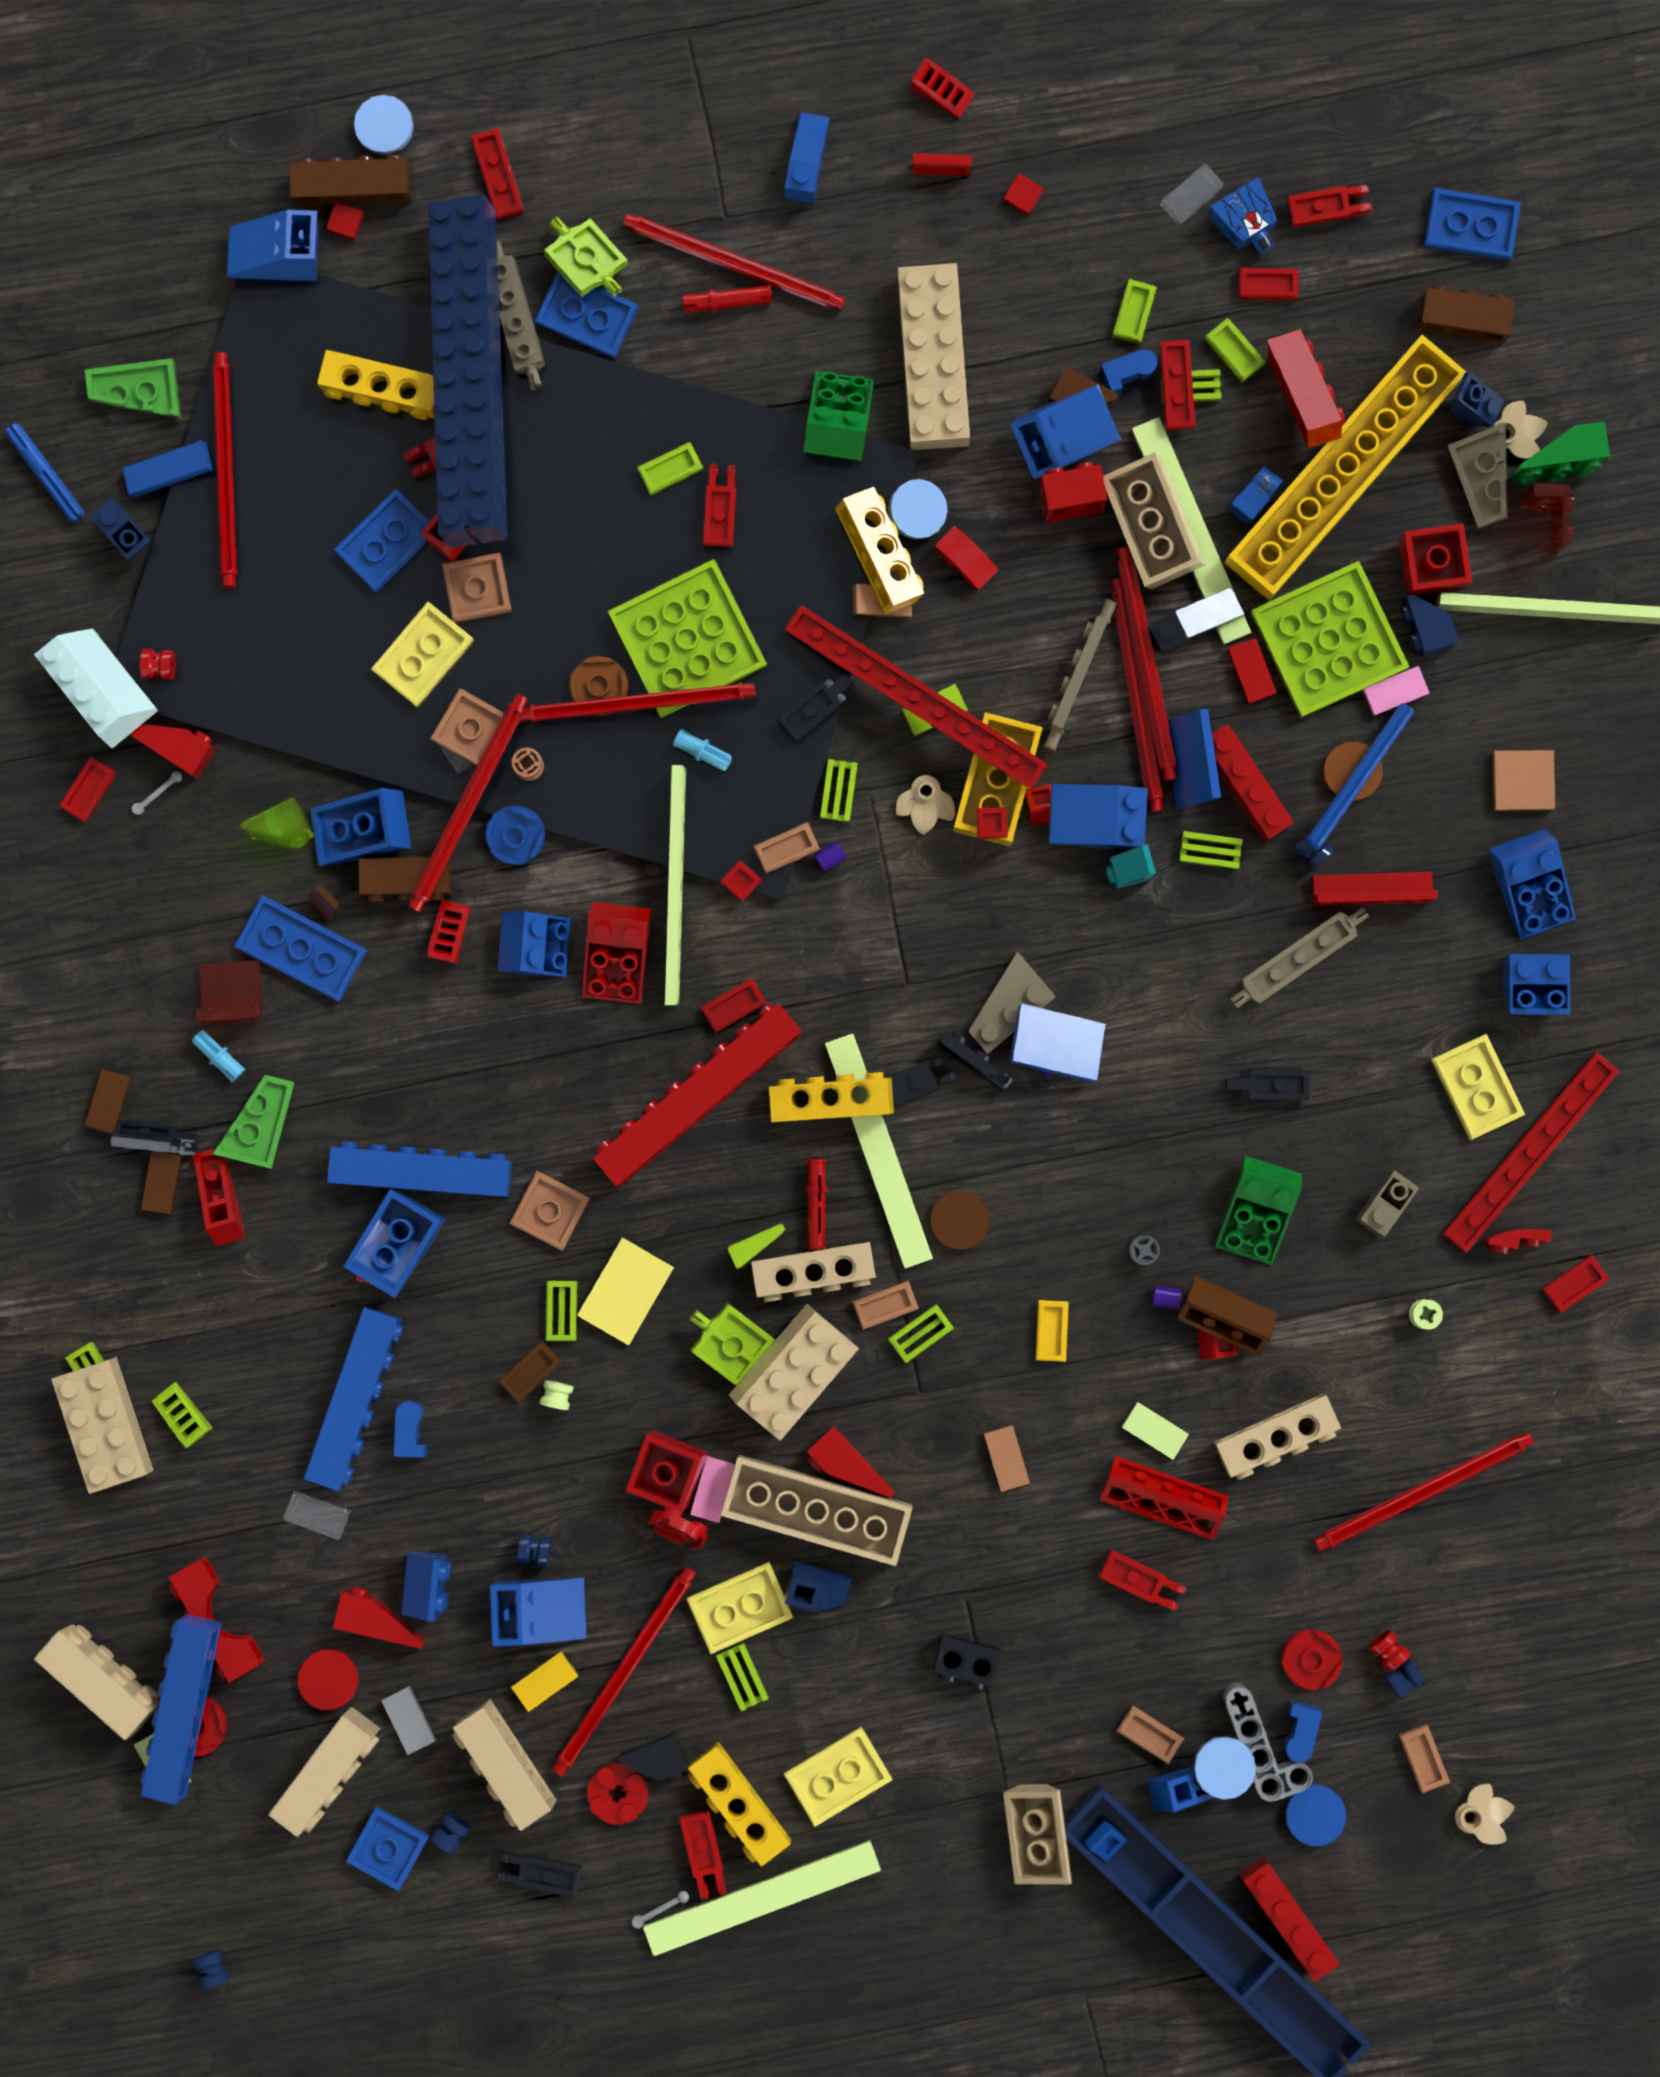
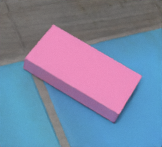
M1419 666L1384 679L1362 690L1373 717L1394 709L1402 703L1406 704L1429 694Z
M707 1456L690 1515L720 1522L735 1468L734 1463Z

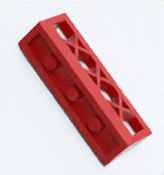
M1432 872L1312 876L1313 906L1432 903L1438 899L1437 890H1433Z
M1115 1456L1100 1500L1214 1540L1225 1517L1229 1496ZM1114 1486L1125 1490L1127 1495L1118 1496L1110 1493V1490ZM1147 1498L1153 1500L1156 1505L1146 1506L1140 1502V1499ZM1175 1508L1181 1510L1184 1515L1174 1516L1168 1510ZM1206 1519L1212 1521L1213 1524L1211 1528L1198 1524L1196 1520Z

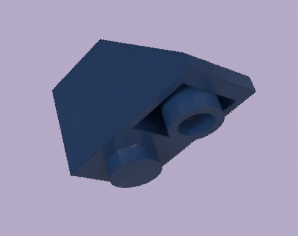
M1465 372L1454 396L1450 412L1466 425L1493 427L1504 399L1471 373Z
M112 497L89 516L128 561L151 543V540Z
M1413 594L1406 596L1402 601L1403 606H1400L1401 616L1404 623H1409L1412 632L1409 635L1410 643L1414 651L1418 650L1420 658L1453 648L1459 642L1450 613Z
M794 1561L786 1586L785 1604L810 1611L843 1606L852 1576Z

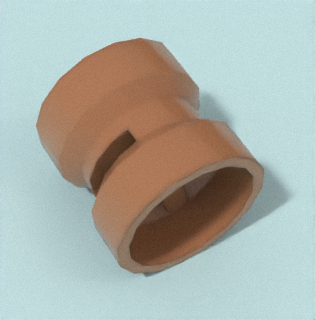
M522 748L514 754L512 767L521 779L534 781L543 774L544 762L536 750Z

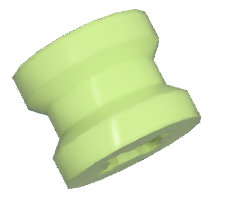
M1417 1300L1409 1309L1410 1321L1418 1328L1434 1329L1442 1321V1308L1433 1300Z
M545 1380L543 1385L545 1394L540 1398L539 1404L569 1410L568 1396L573 1392L574 1386Z

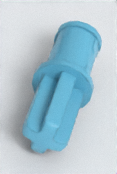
M683 729L679 731L673 743L674 747L696 757V761L703 760L722 771L729 767L732 760L731 755L710 745L709 740L703 741L685 732Z
M201 1030L193 1037V1044L211 1060L209 1064L211 1066L214 1064L231 1083L246 1070L227 1052V1047L222 1048L204 1030Z

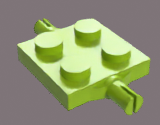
M556 217L555 220L553 219L549 226L552 227L559 237L555 243L544 249V256L580 297L601 285L610 292L612 297L619 295L622 287L612 277L627 266V259L591 219L570 229L566 227L559 217Z
M726 1303L718 1315L711 1320L698 1310L693 1314L702 1321H699L693 1315L689 1319L702 1329L700 1338L690 1349L691 1352L736 1386L775 1341L772 1336L729 1303Z

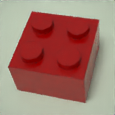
M1086 462L1076 465L1073 470L1064 471L1063 468H1054L1046 471V475H1042L1039 494L1045 523L1103 513L1107 502V494L1101 464L1093 466L1092 462Z
M1464 524L1405 531L1398 539L1407 596L1463 590L1472 583Z
M653 1430L646 1434L626 1491L662 1506L675 1508L682 1513L690 1505L709 1452Z

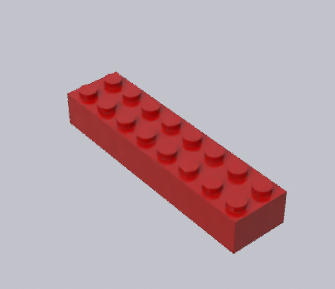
M779 1003L775 1007L771 1004L767 1005L757 1014L759 1020L752 1026L746 1023L734 1033L736 1039L727 1046L724 1042L711 1052L714 1058L704 1065L702 1062H699L688 1072L690 1078L683 1084L677 1081L664 1092L667 1097L660 1103L654 1100L641 1111L644 1116L637 1122L630 1120L618 1130L621 1135L612 1142V1140L607 1139L595 1149L598 1155L593 1158L594 1161L616 1187H622L803 1035L802 1030Z

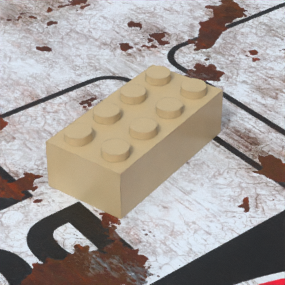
M1154 452L1103 476L1105 489L1145 587L1154 589L1206 565L1161 455Z
M806 1304L732 1390L729 1396L736 1405L781 1441L859 1348L811 1306Z
M117 1357L51 1379L89 1494L145 1476L154 1471Z
M72 1624L58 1631L34 1660L124 1740L138 1732L159 1708L160 1701L156 1691L147 1685L143 1687L136 1681V1674L127 1666L122 1665L121 1667L113 1660V1653L105 1646L100 1645L98 1647L90 1639L92 1636L84 1627L80 1625L76 1627Z
M491 1699L462 1717L453 1727L455 1731L453 1737L462 1750L467 1749L472 1757L470 1763L478 1775L483 1773L489 1783L486 1787L495 1801L500 1799L506 1809L503 1811L504 1816L512 1827L517 1825L521 1831L552 1810L556 1798Z
M351 1707L342 1715L270 1812L269 1816L297 1837L304 1830L310 1833L325 1814L321 1808L323 1806L328 1808L343 1790L339 1785L341 1781L346 1784L360 1767L361 1763L357 1761L358 1758L361 1756L364 1759L380 1739L375 1735L381 1728Z

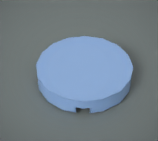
M380 95L370 98L360 106L354 121L356 136L363 147L373 154L385 156L397 150L400 151L406 147L412 138L414 126L411 113L403 102L392 96Z
M922 479L909 480L899 486L891 495L888 506L889 518L904 537L915 540L928 538L938 532L945 523L947 515L946 499L941 490L933 483Z
M1215 1737L1204 1743L1196 1753L1194 1764L1195 1778L1201 1788L1211 1796L1221 1799L1236 1798L1246 1792L1252 1784L1256 1771L1254 1757L1248 1747L1239 1740L1231 1737Z

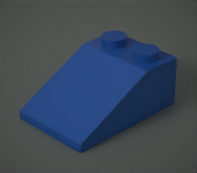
M1051 784L1048 844L1124 851L1145 845L1147 788L1119 785Z
M379 788L310 808L318 865L321 867L358 861L359 859L388 856L412 849L403 791Z
M390 1189L345 1263L344 1268L396 1298L447 1219L398 1189Z

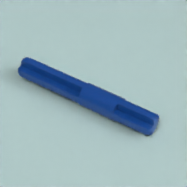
M13 423L6 428L5 434L67 518L74 523L83 518L85 512L23 428L17 423Z

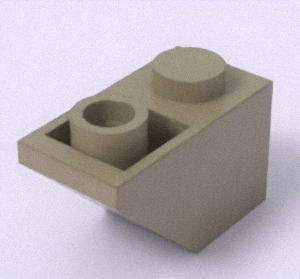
M1394 1170L1373 1193L1355 1220L1378 1237H1385L1419 1187Z

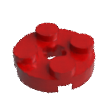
M666 1506L664 1511L659 1509L652 1511L647 1524L649 1526L655 1524L653 1530L657 1534L681 1546L684 1541L692 1543L691 1549H702L707 1538V1526L695 1520L689 1522L681 1518L682 1513L669 1506Z
M619 1761L609 1763L601 1767L590 1780L587 1791L590 1809L593 1814L610 1824L619 1825L632 1822L645 1808L648 1799V1785L640 1772L620 1764ZM617 1785L624 1787L622 1791L626 1790V1797H621L619 1801L613 1800L614 1796H610L609 1790L615 1789Z

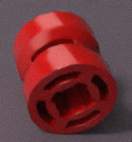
M142 649L140 656V674L142 678L152 679L154 676H160L163 680L174 679L176 656L173 650H163L156 653L153 649Z
M1391 1629L1379 1635L1368 1646V1649L1374 1656H1381V1665L1387 1672L1397 1669L1411 1655L1405 1646L1396 1643L1397 1636Z

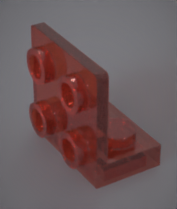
M1534 483L1522 496V508L1530 509L1531 513L1536 514L1547 513L1548 510H1551L1550 556H1556L1573 539L1574 528L1573 524H1569V512H1573L1574 494H1570V485Z
M259 961L200 965L202 1009H196V1021L205 1024L263 1020Z

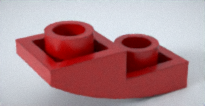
M953 526L933 546L950 568H956L974 590H979L998 571V568L985 553L956 526Z
M1520 1229L1500 1232L1484 1238L1483 1245L1491 1246V1252L1509 1254V1249L1519 1248L1520 1239H1523L1522 1245L1540 1247L1541 1242L1550 1243L1552 1231Z

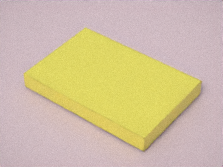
M427 602L371 670L418 708L475 640L430 602Z
M1487 1034L1431 1059L1469 1140L1525 1115Z
M622 1238L577 1316L623 1343L630 1345L674 1267Z
M770 1561L687 1597L688 1604L710 1654L793 1618L789 1605L785 1604V1596Z
M862 1726L784 1772L785 1778L814 1827L892 1781L891 1775Z

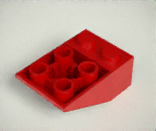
M599 902L592 903L588 914L582 997L641 1004L652 909Z

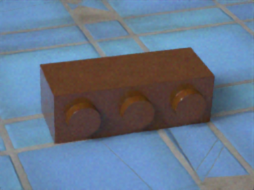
M1435 285L1427 288L1422 295L1417 330L1505 343L1511 334L1515 300H1509L1507 296L1502 294L1482 296L1478 295V292L1474 290L1455 292L1449 291L1448 287Z
M431 857L359 859V895L367 897V902H385V897H397L399 902H411L413 898L412 893ZM449 859L429 901H444L445 896H452L451 859Z
M1195 1276L1185 1293L1177 1319L1260 1356L1271 1338L1278 1313Z

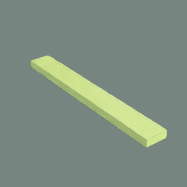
M1158 417L1132 428L1131 432L1142 457L1156 452L1164 459L1206 564L1192 571L1202 598L1205 599L1232 588L1160 418ZM1244 615L1216 629L1223 645L1251 634Z
M1443 592L1435 599L1436 607L1448 611L1660 624V607Z
M672 765L665 1005H678L680 994L686 768L683 765Z
M854 1034L825 1043L836 1075L854 1074V1080L866 1079L865 1073L867 1071ZM862 1086L857 1087L854 1091V1098L858 1103L862 1104L868 1098V1092ZM883 1116L851 1117L904 1268L933 1259Z
M869 1840L644 1925L643 1928L653 1956L879 1872L881 1868L872 1843Z

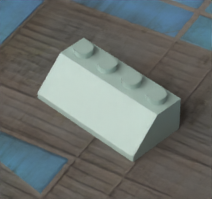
M93 629L57 635L34 654L95 733L111 748H114L158 711Z

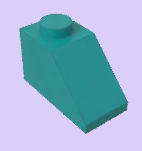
M1148 844L1110 857L1108 860L1109 865L1105 866L1109 883H1114L1116 889L1151 880L1156 874Z

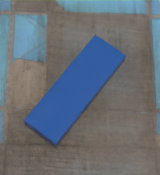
M203 440L123 468L128 495L133 498L213 470L207 443Z

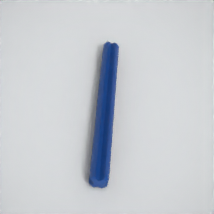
M1402 703L1398 706L1307 837L1306 843L1313 849L1318 850L1326 841L1414 714V710L1407 704Z

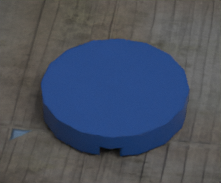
M512 805L504 807L493 814L487 823L485 838L494 857L503 863L519 865L532 860L538 855L544 846L546 834L543 822L535 812L524 806Z
M1311 1784L1308 1789L1293 1794L1288 1798L1285 1807V1821L1292 1835L1300 1842L1310 1846H1324L1334 1841L1342 1833L1346 1822V1809L1341 1798L1331 1788L1321 1784Z

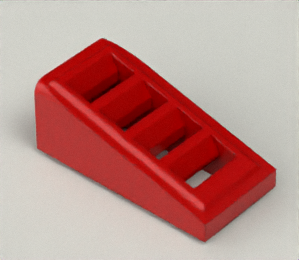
M927 58L924 59L910 82L911 90L958 119L961 118L975 96L973 91ZM927 74H930L932 77L927 84H924V78ZM939 80L942 82V84L935 92L932 89L935 86L936 82ZM949 86L950 88H952V91L950 92L948 97L944 99L942 96ZM960 93L963 96L955 107L951 103L957 94Z
M441 901L426 957L458 965L470 915V906ZM446 910L462 913L461 919L445 916ZM443 923L459 925L458 930L445 928ZM444 933L456 936L455 941L440 939V935ZM438 944L453 947L452 952L437 950Z

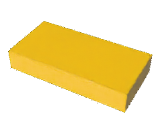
M1038 1300L1035 1360L1066 1362L1068 1301Z
M560 1651L511 1688L529 1712L579 1675L563 1652Z

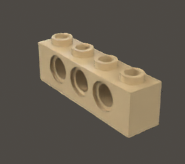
M870 1242L751 1262L757 1297H764V1302L781 1300V1293L793 1292L794 1297L811 1295V1288L823 1287V1292L841 1290L840 1284L852 1282L853 1287L870 1285V1279L876 1278ZM847 1259L852 1263L853 1269L848 1276H840L836 1273L835 1264L838 1260ZM810 1264L821 1266L823 1276L820 1280L810 1281L806 1277L805 1271ZM788 1269L792 1272L793 1282L789 1286L778 1284L776 1274L779 1270Z
M1320 1394L1217 1440L1213 1444L1227 1475L1231 1478L1236 1476L1237 1480L1253 1474L1252 1468L1264 1464V1467H1269L1280 1462V1456L1291 1451L1292 1455H1296L1309 1448L1307 1444L1318 1439L1322 1443L1336 1437L1335 1431L1341 1429V1426L1327 1395ZM1303 1418H1310L1313 1423V1428L1308 1434H1301L1298 1429V1424ZM1276 1430H1282L1285 1433V1442L1281 1446L1275 1447L1271 1443V1435ZM1254 1442L1258 1446V1453L1254 1458L1247 1459L1243 1454L1244 1446L1247 1443Z

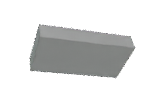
M410 1686L381 1700L407 1755L436 1741Z

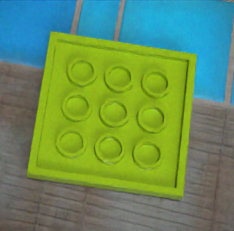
M715 559L608 611L648 694L730 685L767 667V663ZM687 705L656 708L660 718H663Z
M1359 561L1254 608L1250 612L1300 718L1409 668L1406 658Z

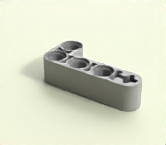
M1239 1683L1228 1685L1224 1689L1222 1696L1237 1740L1247 1746L1251 1754L1258 1749L1266 1752L1264 1761L1255 1763L1256 1771L1252 1783L1259 1796L1265 1801L1272 1802L1308 1789L1313 1780L1309 1767L1304 1762L1296 1763L1292 1760L1276 1764L1250 1691ZM1239 1692L1242 1696H1245L1241 1698V1703L1246 1712H1240L1235 1702L1231 1701L1235 1699L1234 1693ZM1247 1720L1254 1721L1256 1727L1253 1733L1248 1735L1242 1734L1240 1728L1243 1722ZM1294 1769H1304L1305 1774L1301 1781H1290V1773ZM1268 1778L1275 1779L1276 1787L1274 1790L1263 1792L1261 1789L1263 1781Z

